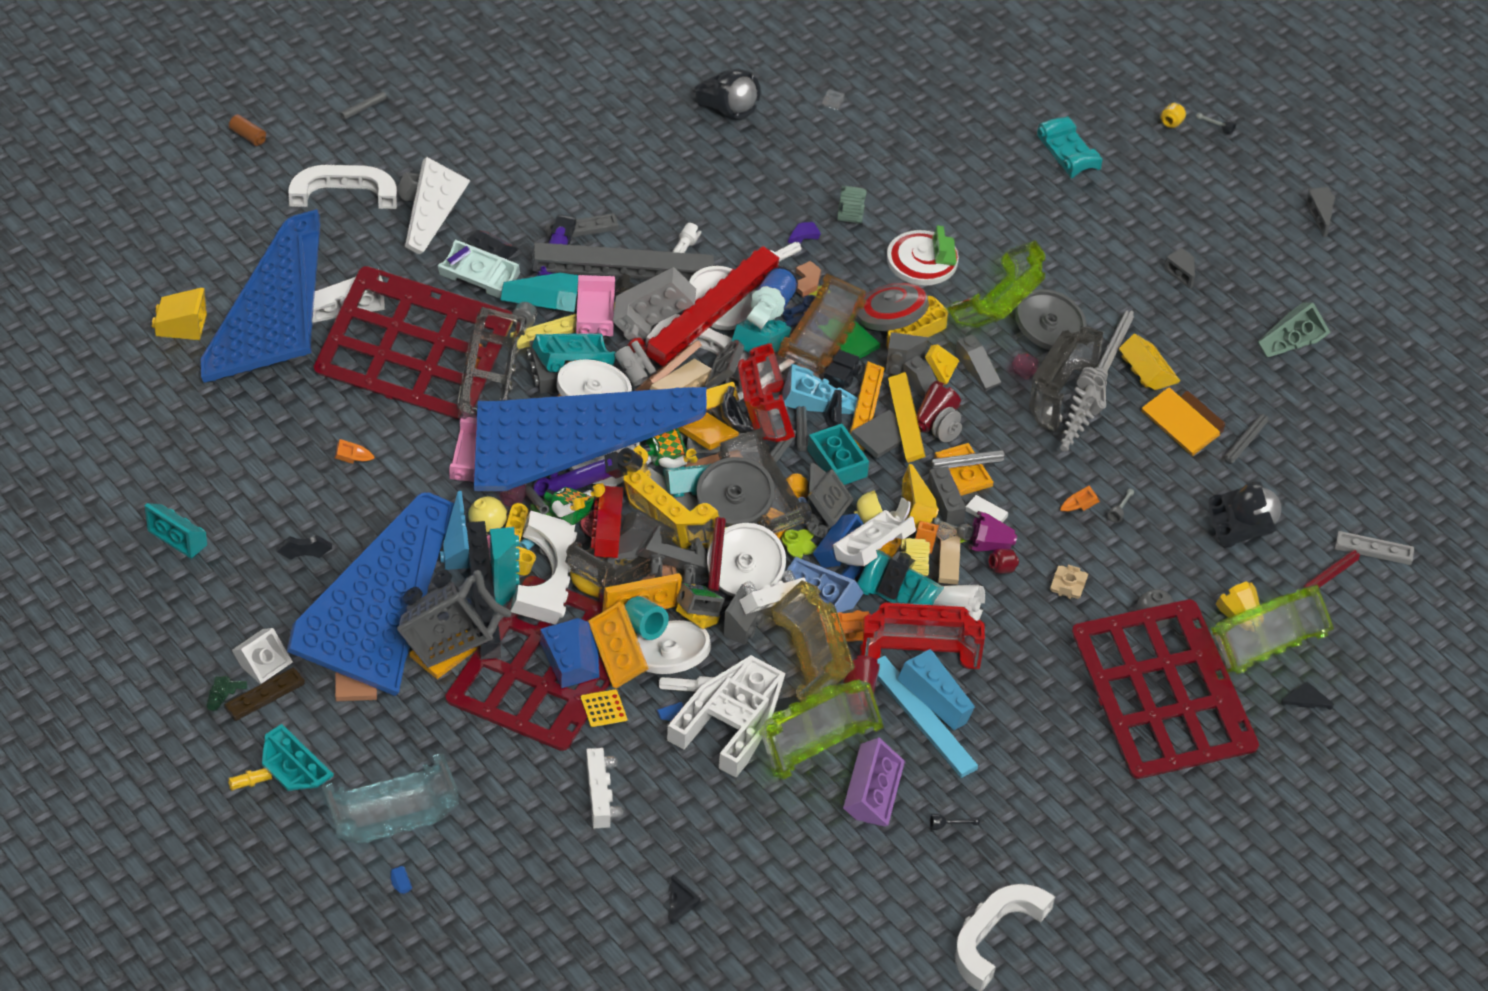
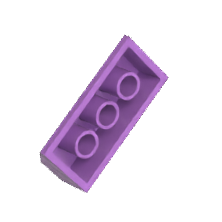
M880 738L860 745L843 808L858 821L888 826L905 761Z

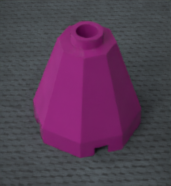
M977 512L980 516L979 518L975 517L972 522L974 532L969 539L973 540V545L969 544L968 548L975 551H990L998 548L1010 549L1012 545H1015L1017 534H1015L1014 529L986 512Z

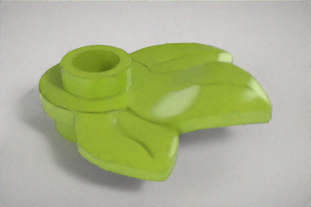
M787 530L782 535V543L787 546L788 553L793 557L802 559L803 554L812 555L817 548L811 541L814 534L809 530Z

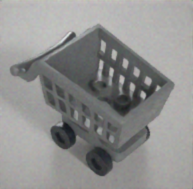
M445 569L439 571L433 577L432 582L437 588L434 591L423 596V592L419 587H412L403 595V600L408 606L406 607L407 612L401 615L398 631L427 668L492 640V635L499 621L504 617L509 618L512 615L511 610L498 604L487 591L480 570L474 571L473 575L464 581L460 590L454 582H451L452 575ZM473 582H476L479 594L489 607L498 612L491 619L488 628L485 627L481 617L474 610L475 605L472 600L465 598ZM470 627L471 631L466 633L465 629ZM482 632L484 634L483 636L478 637V633ZM473 636L474 640L469 642L468 638ZM464 641V644L459 646L458 643ZM454 645V649L449 650V647Z

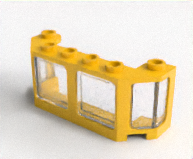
M638 445L633 451L642 456L643 465L637 472L627 470L628 475L624 476L629 504L655 527L660 525V531L680 548L688 549L691 546V540L697 537L700 538L703 547L708 548V541L714 533L715 518L719 517L718 511L708 503H701L692 511L686 509L650 478L651 472L648 470L646 463L648 461V453Z

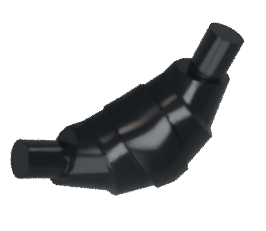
M728 386L727 392L724 393L722 403L720 404L721 416L730 427L752 434L754 428L747 424V420L734 396L735 388Z

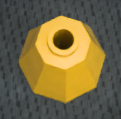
M1246 581L1229 589V595L1226 596L1224 593L1219 597L1216 602L1218 609L1242 629L1254 632L1261 627L1263 616L1257 590L1253 583Z

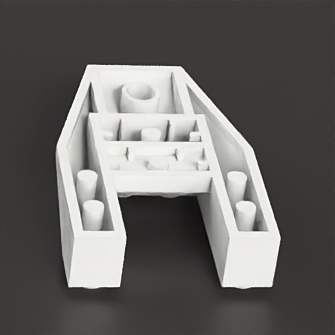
M753 656L747 657L701 685L668 725L667 741L685 750L712 716L739 730L722 750L719 759V769L737 777L749 762L770 726L785 673Z

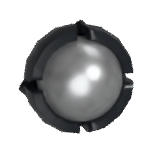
M738 68L723 71L694 87L698 105L719 109L725 116L735 119L744 118L753 113L757 107L754 103L759 101L761 97V87L758 79L751 72Z
M1252 482L1234 491L1215 494L1208 500L1212 523L1223 547L1229 548L1236 543L1258 536H1267L1277 530L1276 522L1281 515V503L1277 495L1271 490L1264 488L1261 482Z

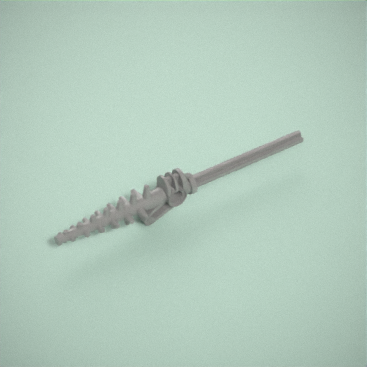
M1126 310L1098 367L1094 369L1085 367L1077 380L1078 387L1074 389L1081 399L1075 395L1072 397L1078 406L1070 405L1075 413H1068L1071 423L1069 421L1065 423L1069 428L1063 431L1065 437L1061 439L1060 449L1062 451H1068L1069 445H1073V438L1079 437L1077 434L1078 430L1084 431L1081 423L1086 426L1089 425L1085 416L1093 419V415L1099 414L1106 408L1107 371L1134 318L1133 311L1128 312Z

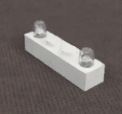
M786 570L783 574L785 583L779 581L774 583L772 587L768 584L759 588V591L756 590L753 582H745L743 590L746 596L739 600L745 614L801 598L811 592L805 578L796 580L794 573L791 570Z
M603 748L587 749L586 763L593 828L610 827V819L621 818L624 814L622 807L609 806V802H612V790L607 788V785H610V773H606L605 770L607 768H615L618 765V759L615 756H604Z

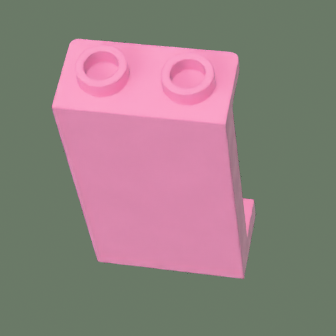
M578 276L576 334L601 333L603 336H613L615 276Z
M461 416L459 437L453 462L449 467L450 479L474 482L477 418Z

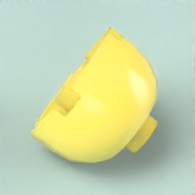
M875 490L862 495L858 499L856 504L857 511L854 514L857 513L865 524L883 512Z
M487 496L477 499L471 505L468 519L469 522L485 521L486 532H489L490 529L502 528L508 518L506 515L508 512L497 498Z

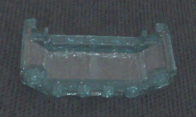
M444 754L434 755L435 764L431 767L424 764V771L344 792L342 786L339 787L338 792H335L332 783L322 785L323 800L325 805L328 806L334 822L336 836L360 844L439 822L459 804L458 789Z

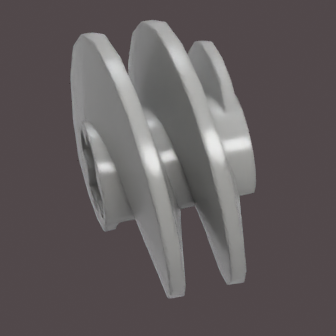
M948 407L941 411L933 423L932 431L935 437L939 438L942 442L954 440L962 431L960 423L961 414L955 411L953 407Z

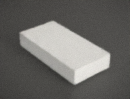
M977 495L966 506V511L978 518L980 516L977 514L978 511L986 512L1002 523L1008 517L1007 511Z

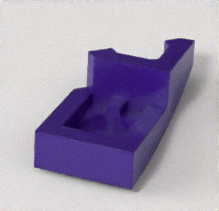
M814 222L798 223L787 242H799L801 244L804 238L819 239L821 233Z

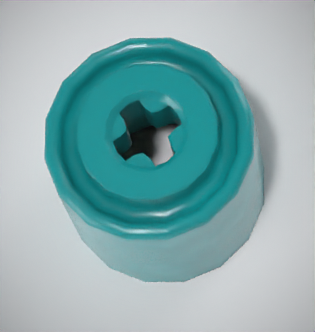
M643 596L633 597L625 604L636 634L646 640H654L664 633L669 622V616L663 607Z

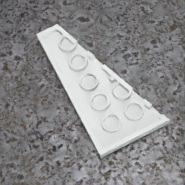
M428 157L422 162L405 243L406 248L419 255L425 251L470 182L465 177Z

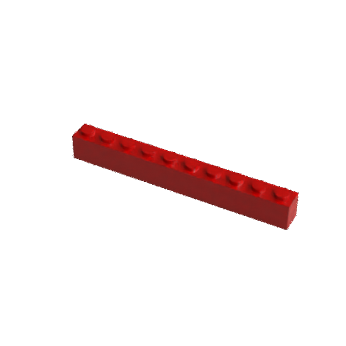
M764 246L758 251L755 250L747 260H743L740 263L739 267L732 269L726 278L720 279L713 289L710 288L702 298H698L695 301V305L685 309L681 316L674 318L668 327L662 328L655 338L652 337L647 343L646 355L664 367L764 281L767 273L771 269L778 267L780 257Z

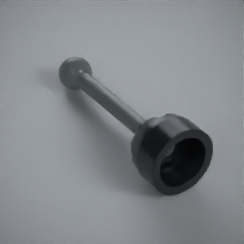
M1201 113L1196 115L1198 120L1203 119L1222 126V130L1226 134L1232 135L1235 131L1236 122L1227 120L1221 123L1205 117Z

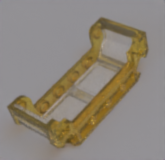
M801 580L771 608L773 620L778 626L790 629L797 657L802 667L801 670L806 680V686L800 684L796 688V695L800 701L814 705L832 687L845 678L855 666L835 606L831 602L825 603L820 598L819 593L821 591L817 586Z

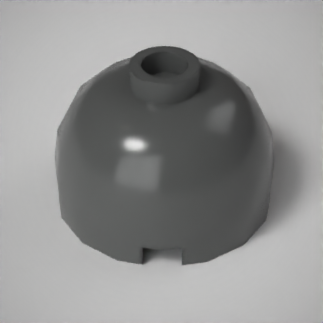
M1151 589L1140 596L1136 605V611L1173 603L1174 600L1166 591ZM1173 618L1157 621L1156 624L1158 628L1166 627L1171 624Z

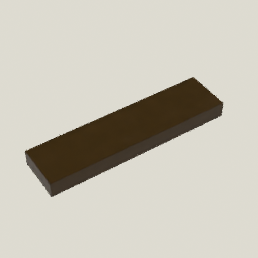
M293 667L225 703L224 708L236 722L305 685V680Z

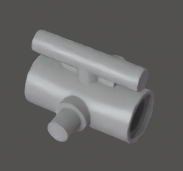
M634 341L631 345L635 353H633L630 346H625L615 353V357L623 370L626 369L625 373L633 386H638L649 378L644 370L645 368L650 375L655 374L657 371L639 342Z

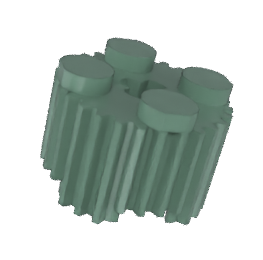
M850 186L841 187L837 220L862 223L867 189Z

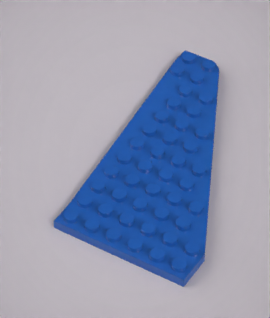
M318 209L294 215L288 218L280 227L201 357V378L204 383L312 353L311 334L320 236V214Z
M677 387L505 401H478L474 491H507L698 421L705 416L707 411L706 387Z
M432 493L419 494L293 623L287 652L396 696L400 690L404 664L410 648L408 642L398 631L401 615L407 612L406 607L408 606L403 600V595L412 587H419L423 592V596L427 594L444 536L448 529L454 503Z

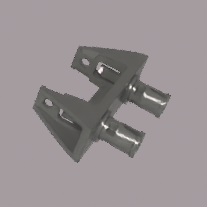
M661 526L653 528L636 552L637 556L651 560L650 576L655 575V578L662 577L663 563L683 569V583L695 584L696 574L702 575L708 572L707 553L700 538L697 537L691 540V549L688 551L669 544H663L662 536L660 535Z

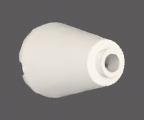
M943 586V591L939 594L933 605L965 607L969 610L971 617L976 621L980 619L983 612L980 609V605L985 603V589L983 586Z

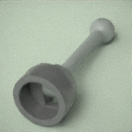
M1133 489L1127 490V495L1120 506H1114L1110 509L1107 516L1111 522H1121L1124 517L1122 508L1129 497L1134 495Z
M938 517L933 519V523L936 525L941 524L957 530L958 536L964 540H969L973 535L974 529L971 525L961 524L957 527L941 521Z

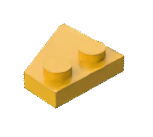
M938 344L931 345L925 356L938 381L947 384L959 359Z
M679 603L676 611L681 616L689 619L702 629L717 624L720 616L687 613Z

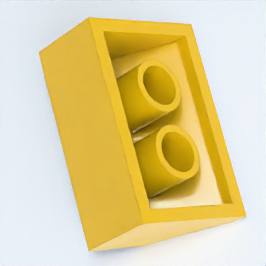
M1134 333L1119 348L1123 353L1122 358L1132 365L1131 370L1141 377L1140 382L1146 388L1151 387L1154 390H1158L1181 381L1156 347Z

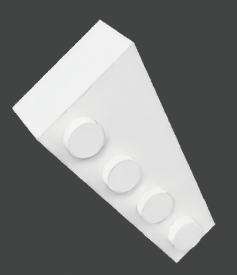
M356 277L315 291L313 322L337 318ZM365 290L358 307L371 312L384 310V296Z

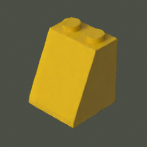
M197 288L162 297L160 304L156 306V317H153L152 328H155L156 336L200 340L207 316L205 289Z

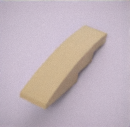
M941 528L938 583L958 585L960 537L957 534V530Z

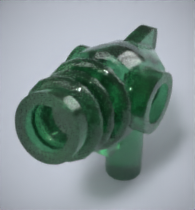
M227 675L216 676L214 684L210 689L206 707L211 711H217L229 694H234L236 689H247V681H231Z

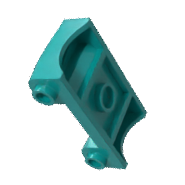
M1069 116L1040 123L1037 128V136L1070 178H1074L1078 173L1088 168L1101 169L1102 157L1094 148H1088L1076 133L1077 126Z
M601 333L536 334L532 345L539 360L550 372L560 371L564 366L565 360H596L613 366L616 353L615 351L609 352L606 349Z
M876 550L877 558L865 566L857 582L865 595L870 593L877 594L891 603L933 605L944 589L942 585L911 568L907 572L895 600L879 593L878 589L892 558L881 550Z

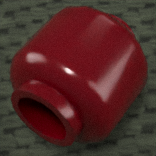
M998 548L990 554L988 562L990 568L995 573L1010 574L1018 566L1019 558L1012 549Z

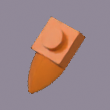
M339 439L337 443L336 459L353 464L354 461H370L375 458L369 450L358 444Z
M1089 485L1070 496L1063 503L1060 510L1074 511L1081 508L1085 511L1100 501Z

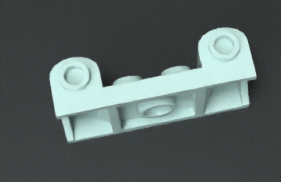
M458 240L454 241L446 260L438 265L439 275L454 281L459 278L485 288L487 294L500 299L503 282L516 280L520 275L519 264ZM468 246L471 250L470 254L454 265L449 264L448 258Z

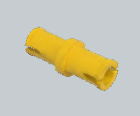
M265 768L253 772L249 770L245 774L228 778V783L231 791H234L235 789L246 786L253 787L256 783L272 780V775Z

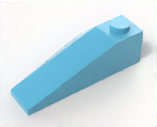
M791 364L782 392L785 406L794 409L798 406H805L806 411L825 412L834 391L841 390L842 414H854L857 397L842 388L836 389L829 385L828 380L825 378L823 380L813 375V371Z

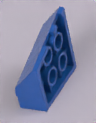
M577 618L541 629L540 644L561 688L599 678L598 647L589 622Z

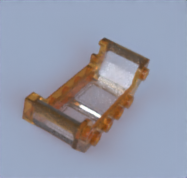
M828 273L824 276L822 280L823 285L818 289L815 299L789 338L785 337L781 342L778 353L779 356L806 366L817 374H822L825 368H828L830 363H832V357L841 349L840 345L845 344L848 332L852 333L860 309H863L866 303V299H864L865 290Z

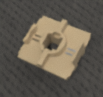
M1058 566L1050 589L1052 592L1058 593V596L1066 595L1069 599L1071 597L1079 599L1088 574L1080 571V568L1075 566Z

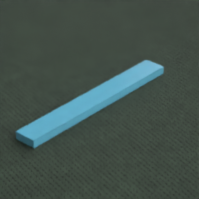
M886 656L877 659V663L880 664L878 681L960 778L978 770V764L932 710L897 679L900 673Z

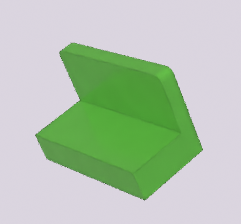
M937 225L932 237L935 263L955 266L957 261L954 238L945 237L944 226Z

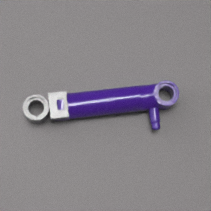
M558 214L551 230L549 244L570 245L576 227V217ZM542 266L537 276L554 274L555 272H547L546 267Z
M623 448L619 453L615 451L606 454L603 460L561 475H558V472L550 475V479L540 478L535 483L534 490L544 499L548 489L555 492L564 487L576 490L610 477L617 479L628 475L627 470L630 472L640 470L643 465V458L632 449Z

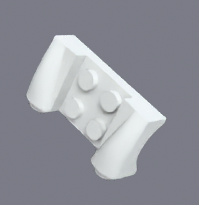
M884 510L833 544L837 561L853 566L867 565L877 558L876 550L880 549L884 544L894 540L895 537L905 539L916 531L914 518L910 516L907 520L901 521L894 518L887 510Z

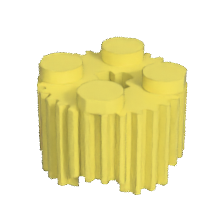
M901 539V550H904L905 553L916 560L912 569L924 576H928L930 542H926L925 539Z

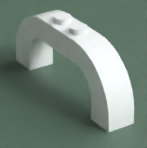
M313 166L298 173L289 186V206L307 207L309 195L320 188H363L372 190L378 195L379 208L397 209V191L394 180L386 172L370 166Z
M1016 884L997 890L985 903L981 902L976 908L975 914L965 920L958 937L955 960L958 971L964 980L976 990L982 991L993 979L995 966L979 955L976 946L1004 915L1011 912H1023L1042 922L1053 909L1055 896L1035 886Z

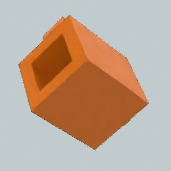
M920 521L915 539H925L926 542H930V554H932L939 525Z

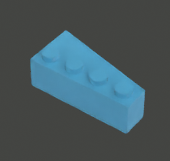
M929 649L906 661L897 679L953 730L967 724L975 706L933 651Z

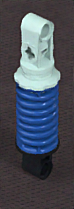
M784 265L771 269L765 276L762 284L753 293L751 308L753 310L746 319L762 329L768 320H774L776 317L781 316L784 308L797 292L798 275Z

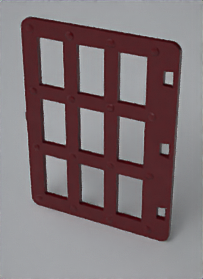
M364 266L358 271L314 364V370L318 375L383 395L385 398L395 399L461 420V416L471 417L512 326L514 316L509 310ZM379 276L389 278L387 283L379 281ZM365 290L399 300L400 302L393 317L390 318L359 308L358 305ZM431 293L440 294V299L431 297ZM411 305L446 315L439 333L404 322ZM484 309L494 311L493 315L484 314ZM352 318L387 329L380 345L376 346L345 336ZM458 319L493 330L486 348L450 337ZM398 333L432 343L433 347L427 360L423 361L392 351L391 348ZM339 346L374 357L366 375L331 364ZM445 348L479 358L480 362L474 375L470 376L439 366L438 363ZM385 361L421 372L413 390L377 379ZM432 376L468 387L461 404H454L424 394Z
M529 576L524 580L522 586H537L547 581L536 576ZM565 589V591H568V596L563 606L567 604L586 612L582 620L588 622L602 613L603 603ZM513 598L506 606L509 610H511ZM512 612L509 618L504 617L499 621L500 640L502 641L509 629L529 637L512 663L509 664L497 658L481 660L478 647L446 693V702L453 707L554 749L565 751L571 746L588 719L581 695L606 691L611 684L605 665L598 651L599 678L580 683L576 690L568 687L561 688L560 684L555 683L557 678L551 666L543 677L524 670L523 668L540 645L541 629L553 624L540 620L537 626L518 619L519 614ZM483 667L503 675L485 703L465 695ZM515 680L535 688L517 716L497 708ZM599 680L605 681L601 688L596 686ZM547 694L568 701L550 730L529 722ZM571 723L577 725L573 732L567 730Z
M1187 599L1077 623L1073 626L1072 635L1099 697L1100 706L1104 709L1132 777L1143 779L1251 754L1258 750V739L1201 611L1194 600ZM1176 617L1190 650L1170 655L1156 622ZM1198 620L1201 628L1196 629L1193 621ZM1143 625L1157 658L1137 662L1123 629ZM1110 632L1124 665L1103 669L1090 636ZM1195 662L1210 696L1190 700L1176 670V666ZM1163 670L1177 703L1156 708L1142 674ZM1220 670L1224 679H1218L1216 672ZM1129 677L1143 711L1123 715L1109 681ZM1216 708L1230 742L1210 747L1196 712ZM1183 716L1197 750L1176 755L1162 720ZM1244 722L1247 731L1242 732L1239 723ZM1149 723L1163 758L1142 762L1128 728Z

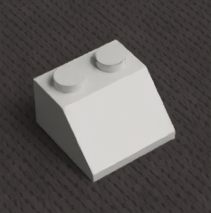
M273 628L262 629L232 649L240 666L259 684H262L293 663Z

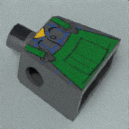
M683 583L677 597V602L687 613L719 617L724 598L710 591L706 586Z

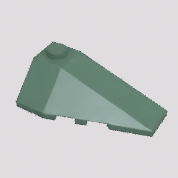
M1303 302L1281 319L1257 343L1265 357H1271L1292 349L1317 343L1327 336L1330 331L1313 302Z

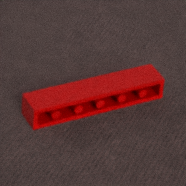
M604 486L605 492L603 495L595 497L591 549H595L594 556L618 558L623 487Z

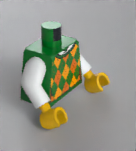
M678 428L649 438L646 441V445H640L647 451L648 456L651 457L653 464L656 466L678 468L686 465L688 461L696 463L698 460L697 456H692L697 453L695 449L686 451Z
M603 483L593 485L594 491L589 490L584 493L568 487H564L558 492L548 489L544 499L551 502L549 508L551 513L574 525L590 514L594 498L601 497L605 492V487Z

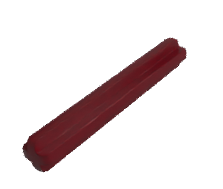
M716 517L714 525L708 589L715 592L719 590L726 523V519L723 517Z
M1356 550L1350 551L1304 584L1303 591L1307 595L1312 594L1358 561L1360 554Z

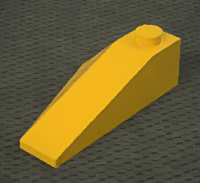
M909 464L902 479V496L907 501H910V510L905 520L910 516L913 517L917 531L919 522L931 523L933 518L937 517L939 508L936 505L934 496L914 466Z

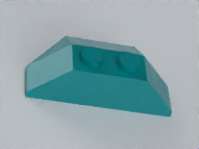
M283 724L265 734L262 766L288 791L317 788L334 777V774Z

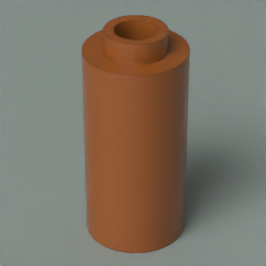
M239 114L231 118L229 122L230 130L255 146L265 142L266 132Z

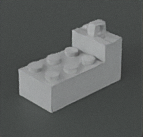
M672 267L617 295L613 323L624 332V337L628 340L635 338L646 339L651 332L652 325L695 305L696 288L675 267Z

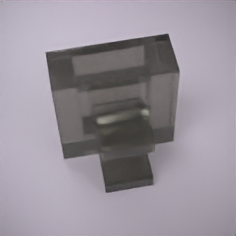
M623 273L615 282L614 297L635 287L630 282L628 274Z

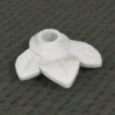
M901 498L897 510L891 511L890 514L894 518L904 521L910 510V501Z

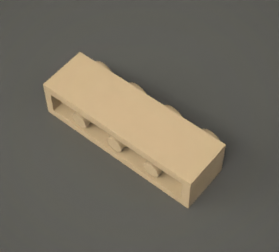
M693 359L652 384L650 390L677 387H705L712 368Z

